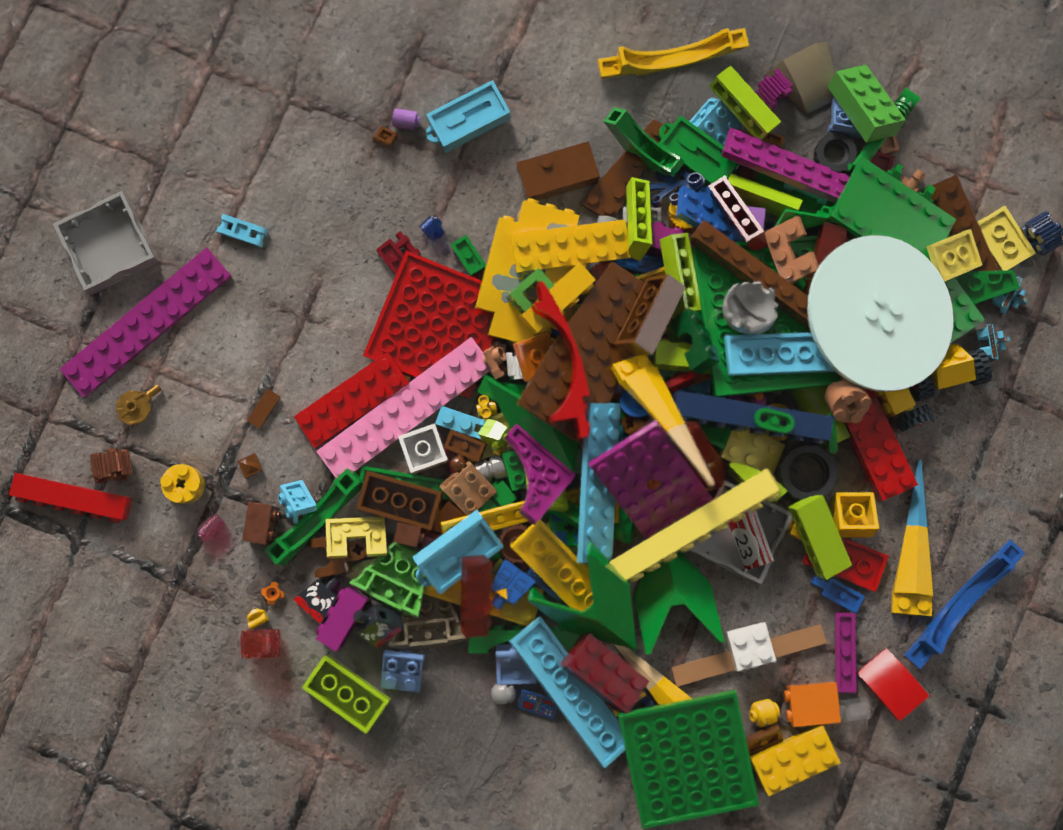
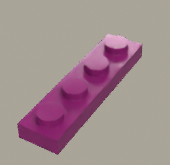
M834 613L835 682H837V691L856 693L855 613Z

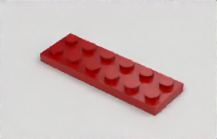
M386 352L293 417L312 446L317 448L407 386L409 382L391 354Z

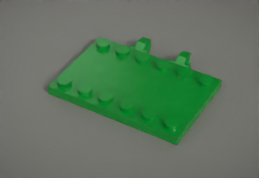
M864 157L859 159L828 219L857 238L864 236H886L901 240L919 250L930 260L926 246L946 239L956 221L954 217L933 204L934 200L931 196L936 188L929 184L924 188V193L920 191L916 193L901 183L902 179L899 177L902 174L901 170L905 167L899 163L891 171L885 172Z

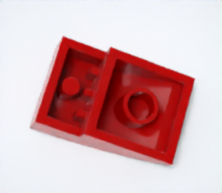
M887 648L856 672L878 701L886 707L897 721H901L929 697L924 688Z

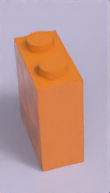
M837 682L786 686L784 700L788 702L789 709L786 710L787 722H790L791 726L841 723Z

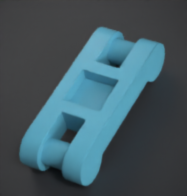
M222 214V222L220 227L218 226L216 233L262 248L264 244L263 238L267 236L268 229ZM229 224H233L231 230L227 229ZM253 231L257 232L256 238L251 237Z

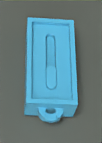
M492 80L426 114L430 125L426 130V136L430 143H440L444 153H447L511 120V112Z
M476 510L413 556L419 567L416 572V578L422 586L433 585L437 592L441 594L504 546Z

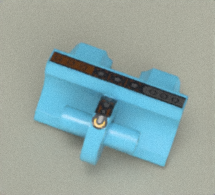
M1017 277L1019 286H1021L1022 278ZM1019 289L1008 292L1007 296L1002 294L994 297L992 303L1001 308V313L1006 314L1012 301H1014L1012 306L1017 309L1020 304L1026 305L1028 299L1024 297L1026 294L1025 290H1021L1018 294Z
M988 324L987 328L977 330L978 341L989 340L990 346L979 349H983L986 352V357L992 358V360H999L996 344H999L1000 351L1006 350L1005 343L1010 342V337H1004L1003 331H998V339H995L993 324Z

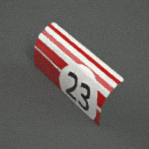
M749 510L744 513L745 518L738 522L731 521L728 523L744 568L748 570L774 561L757 512H750Z

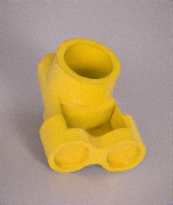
M486 395L480 396L478 399L479 405H476L478 416L489 419L491 416L497 415L495 401L489 400Z

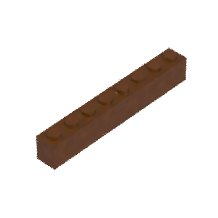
M703 220L689 239L690 243L741 281L749 283L761 282L766 290H769V288L775 291L774 301L778 304V308L811 332L808 320V296Z

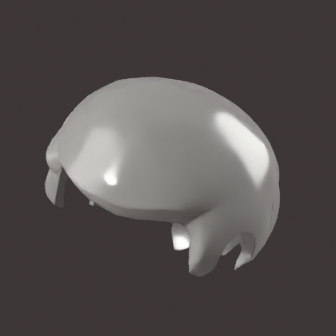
M744 282L741 285L735 284L732 286L723 302V315L728 326L737 332L749 335L761 334L767 331L777 318L775 309L778 307V304L774 301L775 291L771 288L766 290L761 282Z

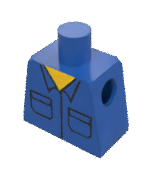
M504 560L491 586V591L496 596L490 604L498 610L503 607L505 602L514 606L534 586L536 581L507 560Z

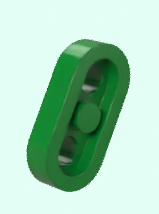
M762 408L754 414V423L759 428L787 433L794 427V419L788 413ZM761 415H765V416H766V421H765V422H762V421H761V419H760ZM782 419L786 423L784 427L780 425V420Z

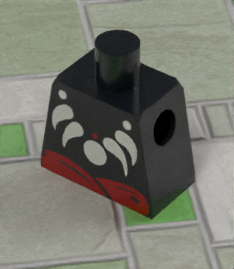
M334 576L326 583L321 579H317L294 597L293 600L319 624H323L328 618L326 614L330 607H334L338 602L336 599L337 594L334 591L341 582Z
M373 605L365 612L357 610L353 616V620L357 624L358 635L377 648L403 629L400 612L378 605Z

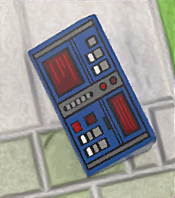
M522 689L517 705L519 709L550 719L555 718L558 709L550 697Z

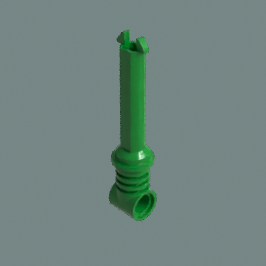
M906 87L894 104L906 119L921 97ZM887 138L868 142L855 161L847 165V171L849 172L851 168L854 170L859 159L862 157L871 161Z

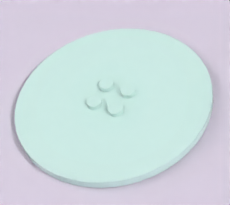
M864 236L856 238L832 251L821 263L813 277L808 296V320L812 336L824 359L843 378L857 386L873 391H896L921 382L939 366L948 350L952 337V303L940 273L932 262L919 250L908 243L892 237Z

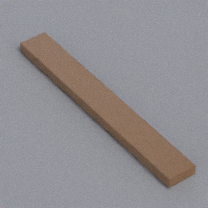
M821 624L770 638L775 658L826 643ZM728 650L673 666L671 670L675 684L678 687L733 671L734 666L730 651Z

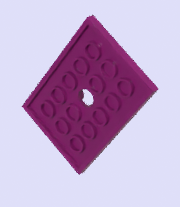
M657 420L589 462L590 468L646 540L714 500ZM651 479L661 481L660 486L654 490L647 489V482Z

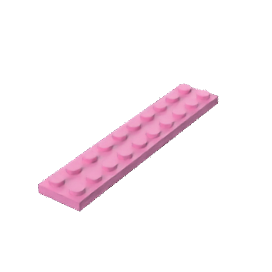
M469 338L316 452L335 478L346 468L353 471L358 470L399 439L398 436L408 433L439 410L441 406L450 402L492 371L490 366H486L483 361V352L473 338Z

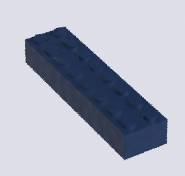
M683 391L671 393V397L683 421L692 420V424L695 425L711 423V427L723 429L729 426L732 431L742 432L747 429L750 434L761 435L769 433L768 437L785 438V436H788L787 440L804 441V439H807L806 443L817 445L823 444L824 441H830L834 418L831 416ZM762 408L788 413L794 419V427L787 433L759 428L754 423V414ZM761 415L760 417L762 422L766 421L765 415ZM782 419L780 420V425L784 427L786 423Z

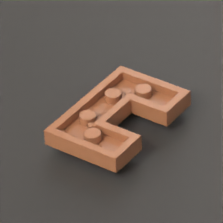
M799 216L765 231L768 247L778 274L791 284L816 273L819 268L814 252H809L799 258H795L790 242L807 235Z

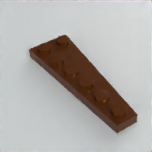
M653 119L644 131L659 143L661 141L659 130L663 124ZM625 151L584 197L580 205L598 216L615 218L627 200L626 186L631 177L639 179L646 169V165L637 154Z

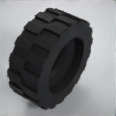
M841 132L828 133L816 145L813 152V160H815V163L829 167L832 171L846 173L847 165L849 163L852 164L856 159L857 147L853 139H850L848 135H844ZM836 145L843 149L844 158L841 162L833 163L827 159L826 151L830 146Z

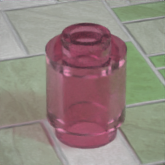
M215 513L213 516H209L197 528L199 531L197 535L204 542L207 540L212 542L224 530L226 523Z

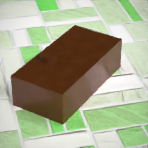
M589 141L516 162L517 172L526 201L528 198L538 201L598 183L600 178Z
M669 274L647 278L614 345L631 357L653 355L661 337L667 330L666 326L686 286Z
M367 471L356 509L428 530H434L445 493Z

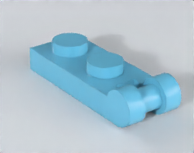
M441 406L435 424L481 440L478 435L479 432L474 430L476 425L482 428L486 420Z

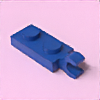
M813 576L810 581L811 584L823 589L820 595L853 613H857L865 597L831 577L826 582L817 576Z

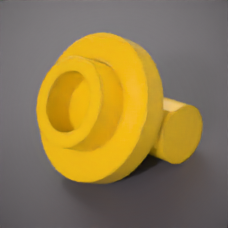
M260 609L252 610L247 615L248 626L253 630L267 622L269 618L266 612Z

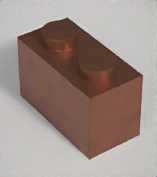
M398 522L394 542L418 547L425 542L427 532L424 531V528Z

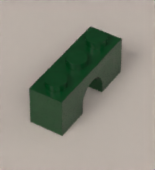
M687 308L670 321L677 338L686 341L693 339L692 347L684 353L691 371L702 374L720 361L717 355L718 351L711 342V335L705 328L703 317L698 311Z

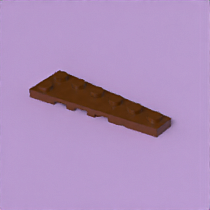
M953 175L932 185L936 188L931 196L934 200L933 204L956 219L949 233L950 236L969 229L972 231L982 262V266L973 269V271L999 270L958 175Z

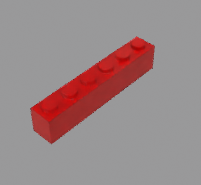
M14 473L9 492L10 496H15V501L27 503V499L33 500V505L43 507L47 503L53 505L52 509L64 511L65 508L72 509L71 513L83 515V512H88L90 517L101 519L102 516L109 517L108 521L120 523L121 520H128L133 499L19 473Z

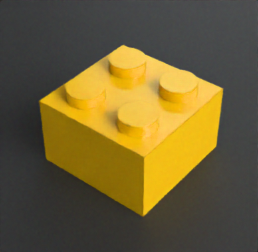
M874 492L834 494L830 500V509L840 537H873L879 530Z

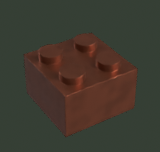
M248 502L242 541L270 545L277 538L275 526L280 520L279 507Z

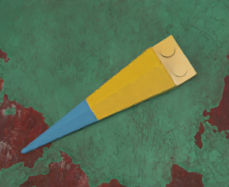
M919 460L915 473L918 485L913 487L903 544L891 594V613L931 617L933 586L922 461Z

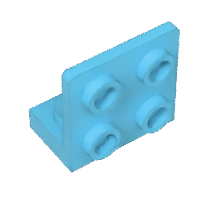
M709 98L690 120L693 125L722 146L725 144L730 128L740 130L742 127V123L720 99Z

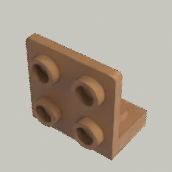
M466 460V467L462 471H455L439 486L467 516L478 510L497 491L468 460Z

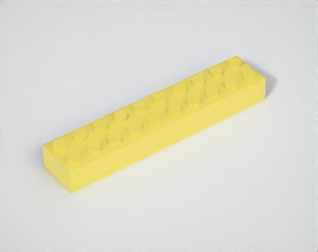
M766 469L610 561V563L627 582H635L644 577V572H652L661 567V562H670L678 557L676 553L680 551L687 552L695 547L693 543L697 541L704 542L711 538L710 533L714 531L721 532L728 528L727 523L731 521L738 522L745 518L744 513L749 510L750 512H755L762 508L761 503L766 500L772 502L779 498V493L782 490L771 471Z

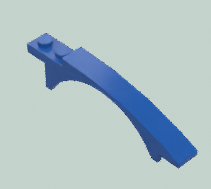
M1008 540L946 603L926 626L927 629L903 656L917 669H921L932 655L941 654L944 651L950 634L962 617L994 584L1013 571L1016 567L1015 564L1025 552L1012 540Z

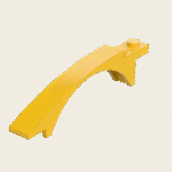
M729 28L696 43L669 50L636 51L624 46L619 47L616 56L598 59L597 65L601 79L630 74L638 76L729 54L748 48L749 43L745 28L729 31Z

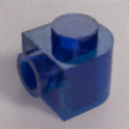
M430 215L419 225L423 233L432 242L436 238L440 239L445 234V230L442 228L443 223L437 216L432 217Z

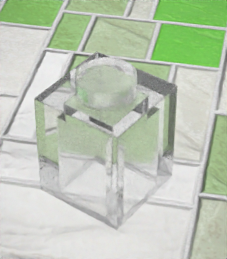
M857 697L840 700V716L845 721L871 718L868 698Z

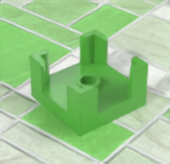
M539 267L506 296L521 314L532 306L531 302L522 294L526 295L534 288L532 284L536 287L540 281H543L549 290L554 286Z

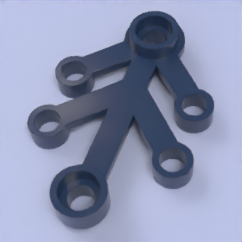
M682 166L674 175L675 178L655 172L658 181L664 180L666 182L650 184V191L663 190L651 198L652 206L655 208L661 207L663 199L670 195L671 204L676 206L678 204L679 191L671 194L683 185L692 190H699L704 186L705 178L697 172L688 173Z

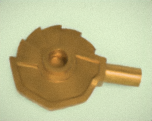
M155 385L147 392L140 393V391L129 390L124 394L122 393L119 400L116 401L117 409L115 410L119 415L118 419L128 425L144 422L151 411V398L162 390L160 385Z

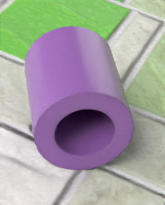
M394 109L392 127L415 131L416 127L420 126L421 116H418V112Z

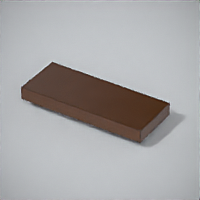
M267 388L247 421L261 429L281 396Z

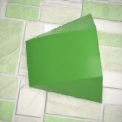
M393 542L387 548V556H378L369 567H366L349 584L369 599L387 608L400 612L405 616L419 617L424 586L416 578V572L419 567L413 558L419 552L400 543Z

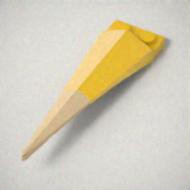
M647 355L635 356L613 364L611 370L620 385L657 420L709 486L712 487L714 482L658 368L654 367Z
M615 645L629 665L650 681L646 688L659 705L692 699L629 648Z

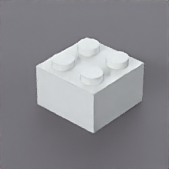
M435 424L398 436L411 474H416L448 462Z
M765 622L724 632L735 671L776 661Z

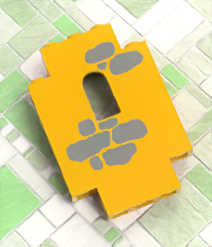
M528 198L527 201L524 200L522 202L517 222L514 221L513 217H499L475 306L476 309L493 313L488 336L517 343L539 334H533L518 318L521 313L506 297L530 275V273L526 272L516 273L511 234L577 226L580 215H576L575 211L570 209L558 210L555 205L538 204L539 201ZM574 266L545 269L544 274L555 284ZM532 284L534 288L526 295L522 293L531 304L538 299L537 289L534 284ZM577 302L572 307L568 308L566 306L563 309L565 311L563 316L566 322L573 317ZM549 322L551 326L544 332H548L550 329H557Z

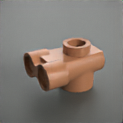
M917 169L911 179L904 177L901 183L917 193L919 190L917 186L925 179V174Z
M492 346L483 352V361L486 366H490L494 378L498 379L507 372V367L503 363L506 360L504 350L500 346L497 348Z

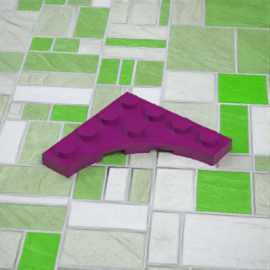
M516 424L504 439L518 454L527 476V496L519 513L535 525L576 474Z

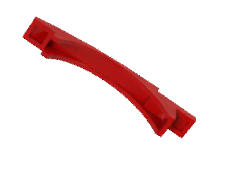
M540 281L536 285L538 302H534V305L531 306L532 312L549 321L560 332L570 351L573 367L572 382L568 395L560 408L550 417V423L574 420L577 440L585 439L589 436L588 433H590L591 429L590 423L586 421L585 417L587 404L583 401V399L590 396L583 363L562 312L545 283Z

